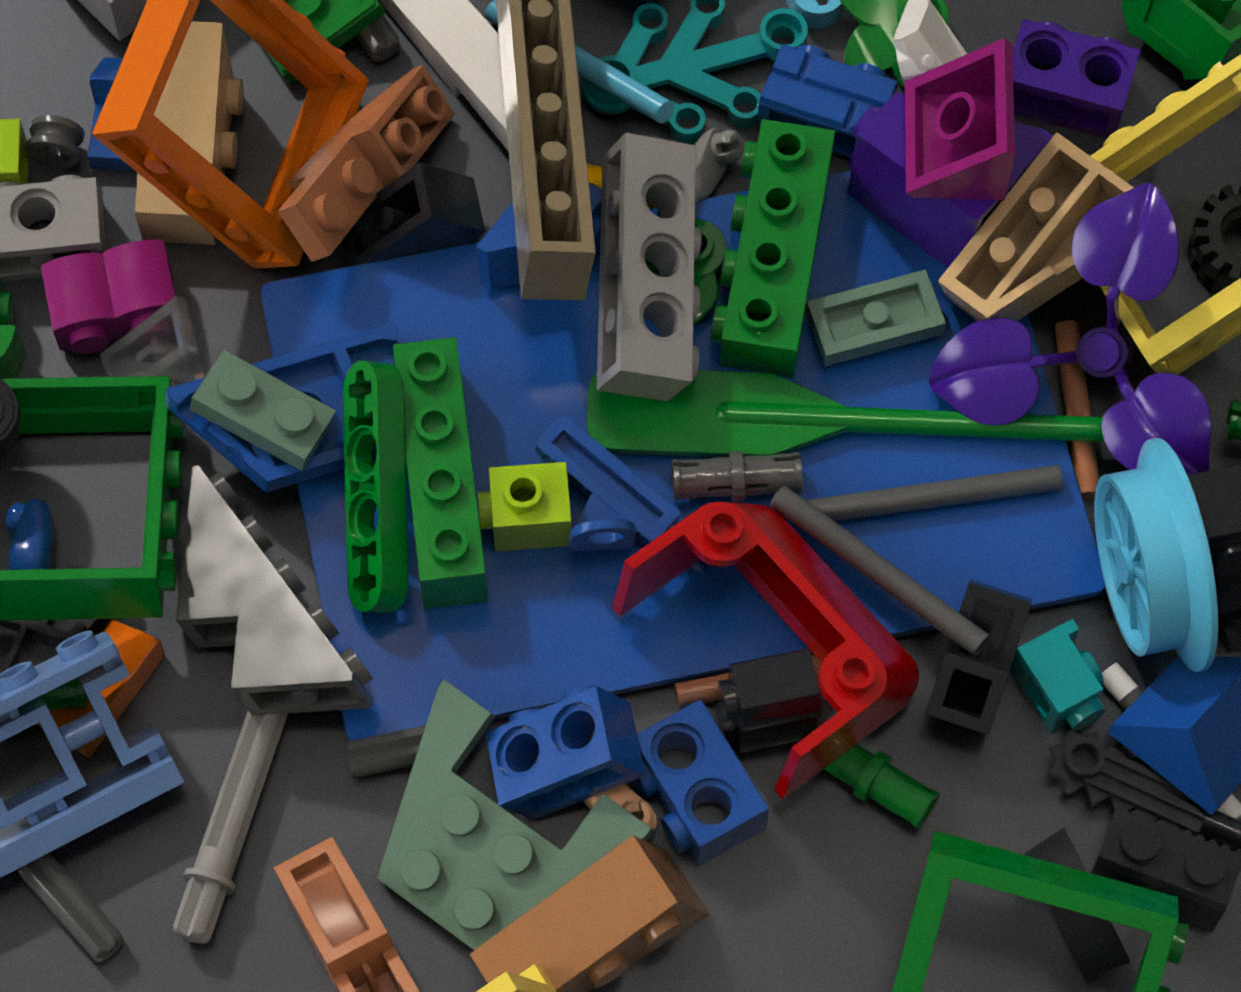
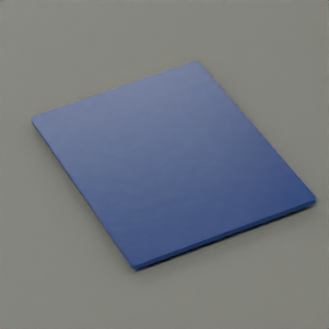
M851 171L830 174L807 301L926 269L946 321L945 331L943 335L824 366L805 313L794 378L780 377L846 407L958 411L931 390L929 377L934 362L944 346L962 329L977 321L949 301L944 294L938 280L948 268L848 195ZM749 190L701 199L695 204V219L706 220L717 226L724 235L726 249L738 250L741 233L730 231L736 194L748 196ZM657 208L650 209L653 214L661 217ZM701 241L699 254L707 247L703 241ZM479 242L264 284L260 290V296L273 358L395 323L398 329L397 344L451 337L457 338L477 507V492L490 491L489 467L548 463L541 460V457L535 452L536 441L560 415H566L571 420H574L587 433L588 389L592 377L597 373L600 253L595 254L585 301L521 299L520 284L489 289L481 285L476 246ZM722 265L715 273L719 288V298L716 304L728 306L731 287L720 286ZM714 306L709 314L693 327V345L698 347L700 355L698 370L753 372L720 366L721 343L710 341L715 311ZM1027 314L1018 322L1024 324L1031 333V356H1037L1040 353ZM643 318L648 330L654 335L659 336L655 325ZM1044 367L1033 368L1039 379L1040 391L1035 404L1026 414L1058 415ZM844 432L793 451L800 452L803 488L802 493L796 494L804 500L1059 465L1063 480L1062 490L835 522L958 612L960 611L970 579L1033 599L1029 610L1096 597L1105 588L1097 546L1066 441ZM615 454L617 459L622 460L628 468L631 467L635 474L660 495H664L666 500L671 501L672 505L682 512L677 523L703 505L712 502L760 504L770 507L771 500L776 494L745 496V501L732 502L731 497H701L674 501L671 470L672 459L697 460L713 458ZM406 456L407 595L403 605L393 613L361 612L352 605L347 588L345 469L297 483L321 608L340 633L330 640V643L339 655L351 647L373 677V680L363 687L372 699V708L342 710L349 742L426 725L438 686L443 679L496 716L494 719L509 717L516 712L526 709L545 708L564 700L566 692L580 686L595 685L617 695L728 672V665L730 663L808 648L734 565L727 567L707 566L708 571L703 576L696 574L693 570L691 574H687L685 571L619 617L612 609V604L624 561L646 546L643 542L640 543L637 537L632 549L568 552V546L495 552L493 529L480 530L488 602L424 609ZM568 480L572 529L576 525L589 497L586 494L583 495L581 490ZM376 508L375 516H374V527H375V531H376V528H377V525H378V509H377V508ZM784 517L894 638L936 629Z

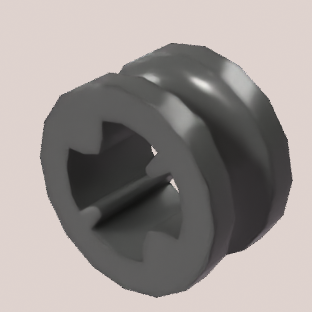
M42 115L32 119L29 127L32 138H29L26 142V155L32 161L50 168L64 169L76 166L80 161L81 153L78 146L84 141V129L78 123L61 116Z

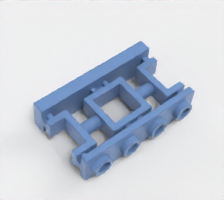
M92 631L78 633L56 647L58 655L36 666H33L31 661L23 662L10 667L0 674V742L40 723L64 770L4 802L0 796V878L184 783L174 760L168 753L154 725L124 739L100 691L130 676L114 641L107 632L99 633L94 636ZM77 678L93 711L58 728L41 695ZM106 734L122 766L86 784L70 752Z

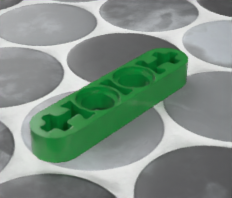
M358 361L348 370L343 386L347 588L350 601L358 611L393 613L403 605L408 591L404 388L402 376L398 368L393 364ZM376 442L377 455L376 462L373 467V448ZM376 508H377V509H378V525H377V528H376V531H375V527H374V516H375V511H376Z

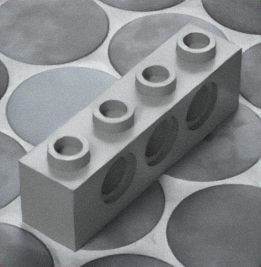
M625 133L602 156L597 391L668 402L688 386L697 374L700 355L698 347L693 345V321L696 319L700 307V290L698 286L694 285V263L700 252L701 232L698 227H695V204L701 193L702 175L700 170L696 169V145ZM646 202L655 206L661 217L653 214ZM645 260L655 265L660 277L649 270ZM643 318L655 325L659 336L654 335L648 330Z
M63 175L56 177L50 182L21 184L13 181L0 182V279L2 282L43 278L40 266L44 263L68 255L90 252L102 253L107 250L105 206L96 177L83 178L77 175ZM41 220L52 221L43 229H29L35 222Z

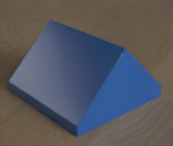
M1178 656L1111 725L1108 733L1211 816L1241 785V657L1215 656L1209 669L1194 672L1187 668Z

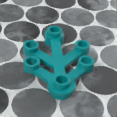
M690 0L689 13L661 60L639 65L648 46L662 42L668 34L669 16L667 11L658 4L646 3L635 10L633 14V27L617 54L604 56L599 59L649 89L669 84L727 110V118L732 125L741 129H748L757 125L758 105L761 94L751 87L738 88L707 73L764 57H769L775 61L782 44H777L773 40L785 37L792 41L791 44H787L788 46L798 48L801 45H806L808 25L804 17L792 9H775L764 16L759 33L697 49L707 30L713 29L723 22L725 0ZM702 4H711L717 10L712 13H703L698 10V7ZM647 19H654L660 25L654 29H648L643 27L641 23ZM582 78L583 97L586 103L595 111L616 115L632 109L641 113L585 78ZM673 102V113L663 124L669 126L670 134L675 141L685 144L696 143L705 133V112L694 103H682L679 105ZM745 102L753 105L755 109L749 113H742L736 110L735 106ZM690 118L695 120L698 125L692 129H685L680 127L678 122L682 119Z

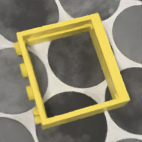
M1241 54L1224 66L1219 61L1211 68L1208 77L1187 91H1178L1164 98L1157 105L1153 114L1135 126L1123 127L1112 133L1105 140L1103 147L1090 156L1128 182L1240 107ZM1241 278L1158 333L1154 330L1137 301L1120 291L1118 298L1119 318L1150 367L1156 373L1178 375L1241 334ZM1100 286L1104 294L1107 295L1109 286Z

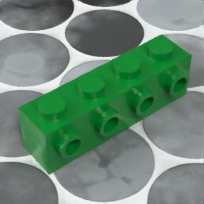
M762 119L758 142L746 140L740 177L750 178L748 196L736 194L730 230L741 233L738 250L726 249L720 286L731 287L728 306L716 304L710 341L721 343L720 366L759 373H773L778 376L794 378L832 160L835 130Z

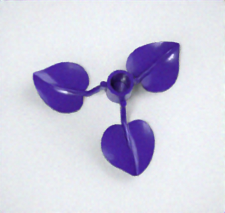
M1143 183L1125 193L1099 203L1085 214L1074 232L1072 256L1079 274L1090 284L1109 286L1106 295V327L1094 328L1085 333L1078 343L1077 351L1031 356L1032 337L1024 324L1009 318L994 317L989 320L983 319L972 323L957 333L940 351L932 367L929 385L935 394L943 398L969 419L982 424L1003 425L1022 418L1035 404L1040 391V383L1033 368L1079 363L1083 370L1092 376L1100 378L1115 377L1119 390L1126 399L1109 408L1104 414L1101 424L1103 438L1108 450L1123 466L1130 470L1136 469L1140 450L1146 440L1161 438L1174 450L1187 475L1210 471L1211 411L1204 394L1194 382L1176 374L1157 373L1146 377L1139 384L1136 391H1134L1129 381L1130 374L1127 369L1131 366L1134 359V346L1129 336L1119 330L1121 327L1118 301L1120 291L1130 298L1139 301L1155 299L1166 290L1173 280L1179 261V238L1173 213L1162 193L1151 183Z

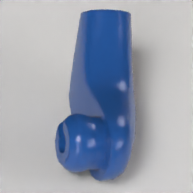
M36 498L30 499L26 504L22 502L13 504L6 514V528L10 534L14 535L9 551V570L51 569L54 546V521L50 506L44 500Z

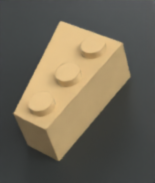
M192 21L154 116L222 174H225V168L234 169L236 165L237 134L236 132H230L232 115L242 114L244 100L243 79H237L233 76L223 23ZM137 173L135 215L142 240L159 239L169 243L216 245L217 238Z
M1056 132L1007 193L1005 200L999 203L940 277L938 282L949 301L976 321L989 320L994 317L1009 318L1015 321L1020 320L1083 278L1079 274L1072 256V239L1079 222L1087 212L1099 203L1125 193L1134 187Z

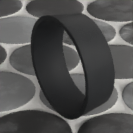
M1064 827L1024 853V855L1086 872ZM1049 905L1084 977L1131 963L1111 921Z

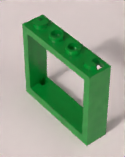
M170 376L2 379L12 388L20 406L19 434L151 432L142 567L0 570V621L163 618L164 591H175L176 557L175 552H167L168 539H178L180 530L178 500H170L171 489H181L183 483L181 450H174V440L185 439L186 424L172 413L165 403L166 388L171 387Z
M934 832L891 992H922L952 878L1149 932L1132 992H1170V988L1160 985L1166 962L1179 964L1189 926L1188 924L1178 922V897L942 832Z

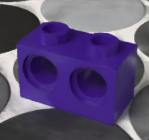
M1023 19L1013 49L1014 114L1108 138L1118 130L1140 49L1125 46L1114 38H1095L1068 31L1063 26L1054 22L1044 21L1038 23ZM1031 64H1044L1050 67L1051 70H1039ZM1100 79L1107 82L1109 86H1099L1090 80Z

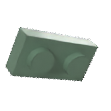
M926 269L817 298L806 303L805 313L824 366L943 335L946 321Z
M223 350L193 395L190 410L301 471H303L329 431L336 415V410Z

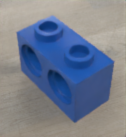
M586 685L571 689L564 694V700L542 709L533 708L516 712L509 717V723L485 732L498 805L533 820L645 776L631 703L603 690L599 686ZM594 731V735L589 742L590 735Z
M701 699L637 734L645 776L633 781L645 798L653 794L666 813V816L660 819L662 827L678 853L688 849L697 866H700L766 829L769 808ZM679 748L689 752L693 756L694 762L683 769H672L664 765L659 757L669 749ZM711 802L722 806L729 816L721 823L710 825L699 821L693 814V811L697 806Z

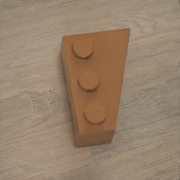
M632 835L469 955L487 983H490L506 971L519 975L536 964L543 967L557 992H588L593 988L602 987L613 981L629 965L710 916V913L669 852Z

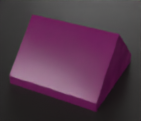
M1002 38L905 81L906 194L913 198L1005 200L1015 159L1012 42Z

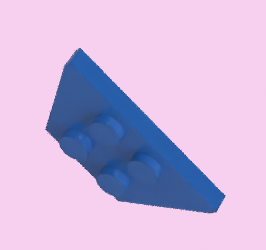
M392 323L251 364L336 410L334 423L303 471L191 411V399L205 377L166 388L165 403L172 413L265 493L345 469L343 386L345 377L351 366L358 361L394 365L393 344H397L398 329L396 324ZM375 442V445H374V448H373V457H372V460H376V455H377L376 442Z

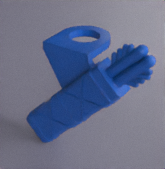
M560 415L537 439L535 452L541 457V460L548 463L566 462L568 480L580 489L583 495L586 494L589 497L576 525L570 531L567 543L568 552L632 549L636 537L640 543L643 542L647 545L676 525L682 512L672 505L671 501L666 500L664 495H660L635 474L631 467L628 468L622 460L620 461L616 458L615 454H611L586 433L582 426L579 427L574 420H571L566 415ZM700 560L688 568L686 573L691 574L693 570L696 574L703 576L708 571L707 566L713 565Z

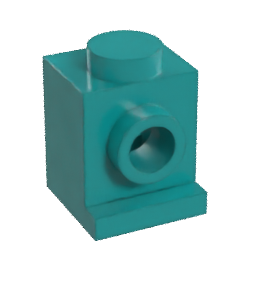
M1073 618L1018 647L1010 668L1011 674L1050 734L1070 725L1073 731H1078L1098 720L1106 712V708L1100 701L1104 690L1101 686L1104 682L1102 672L1088 651L1082 650L1079 652L1074 643L1079 627Z

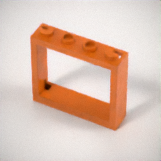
M147 0L91 135L253 269L298 266L304 250L278 213L281 206L294 192L288 182L327 140L356 115L369 79L345 57V52L329 43L313 28L312 22L306 16L296 12L284 0H210L308 89L262 208L154 116L200 0Z

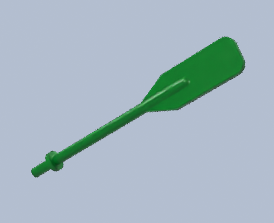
M698 370L694 380L668 402L597 391V373L592 377L588 389L587 433L611 454L717 458L728 457L729 451H742L743 456L777 455L793 452L844 432L1105 442L1101 425L1103 417L1025 414L1022 418L1011 423L988 425L969 419L959 411L846 407L773 373Z

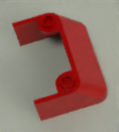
M712 502L703 505L624 561L612 609L621 617L700 560L718 567L734 565L822 662L818 673L819 689L823 697L837 711V714L791 748L774 789L783 800L905 708L918 686L919 670L911 655L780 513L760 504Z

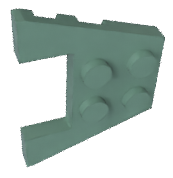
M443 679L438 686L377 879L471 949L475 950L630 836L635 835L647 841L655 830L602 793L566 846L561 850L508 810L499 806L497 802L457 774L459 767L496 716Z

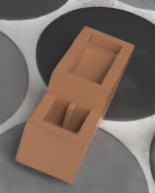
M333 837L273 867L282 888L337 992H420L396 952L388 931Z

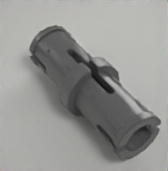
M729 451L728 457L697 460L672 459L671 461L674 501L701 497H731L732 502L745 501V496L776 493L783 486H787L795 493H802L803 479L800 452L765 456H743L742 451Z

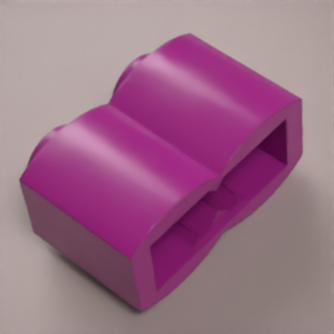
M153 239L130 242L113 247L102 253H79L60 257L40 266L52 329L59 350H72L77 354H92L103 350L108 343L121 337H133L139 341H153L166 336L171 329L182 325L164 240Z

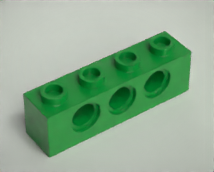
M451 337L393 344L395 367L398 368L402 376L404 388L405 456L424 609L488 602L486 572L457 338Z

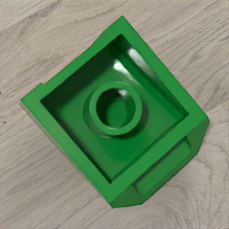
M1123 0L1121 3L1129 36L1139 37L1179 69L1183 74L1184 80L1206 78L1211 68L1219 61L1224 66L1241 54V0Z

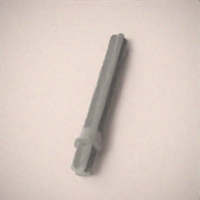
M249 711L247 712L193 868H186L183 874V879L188 884L173 924V932L186 941L206 944L211 939L225 896L232 895L235 891L236 885L231 879L288 713L252 715Z

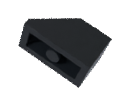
M419 162L377 192L376 198L343 238L348 266L465 245L486 232L474 178Z

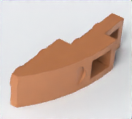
M424 65L413 68L360 110L327 140L288 182L294 192L281 206L278 213L311 262L332 254L376 198V193L414 167L455 115L444 93L437 87Z

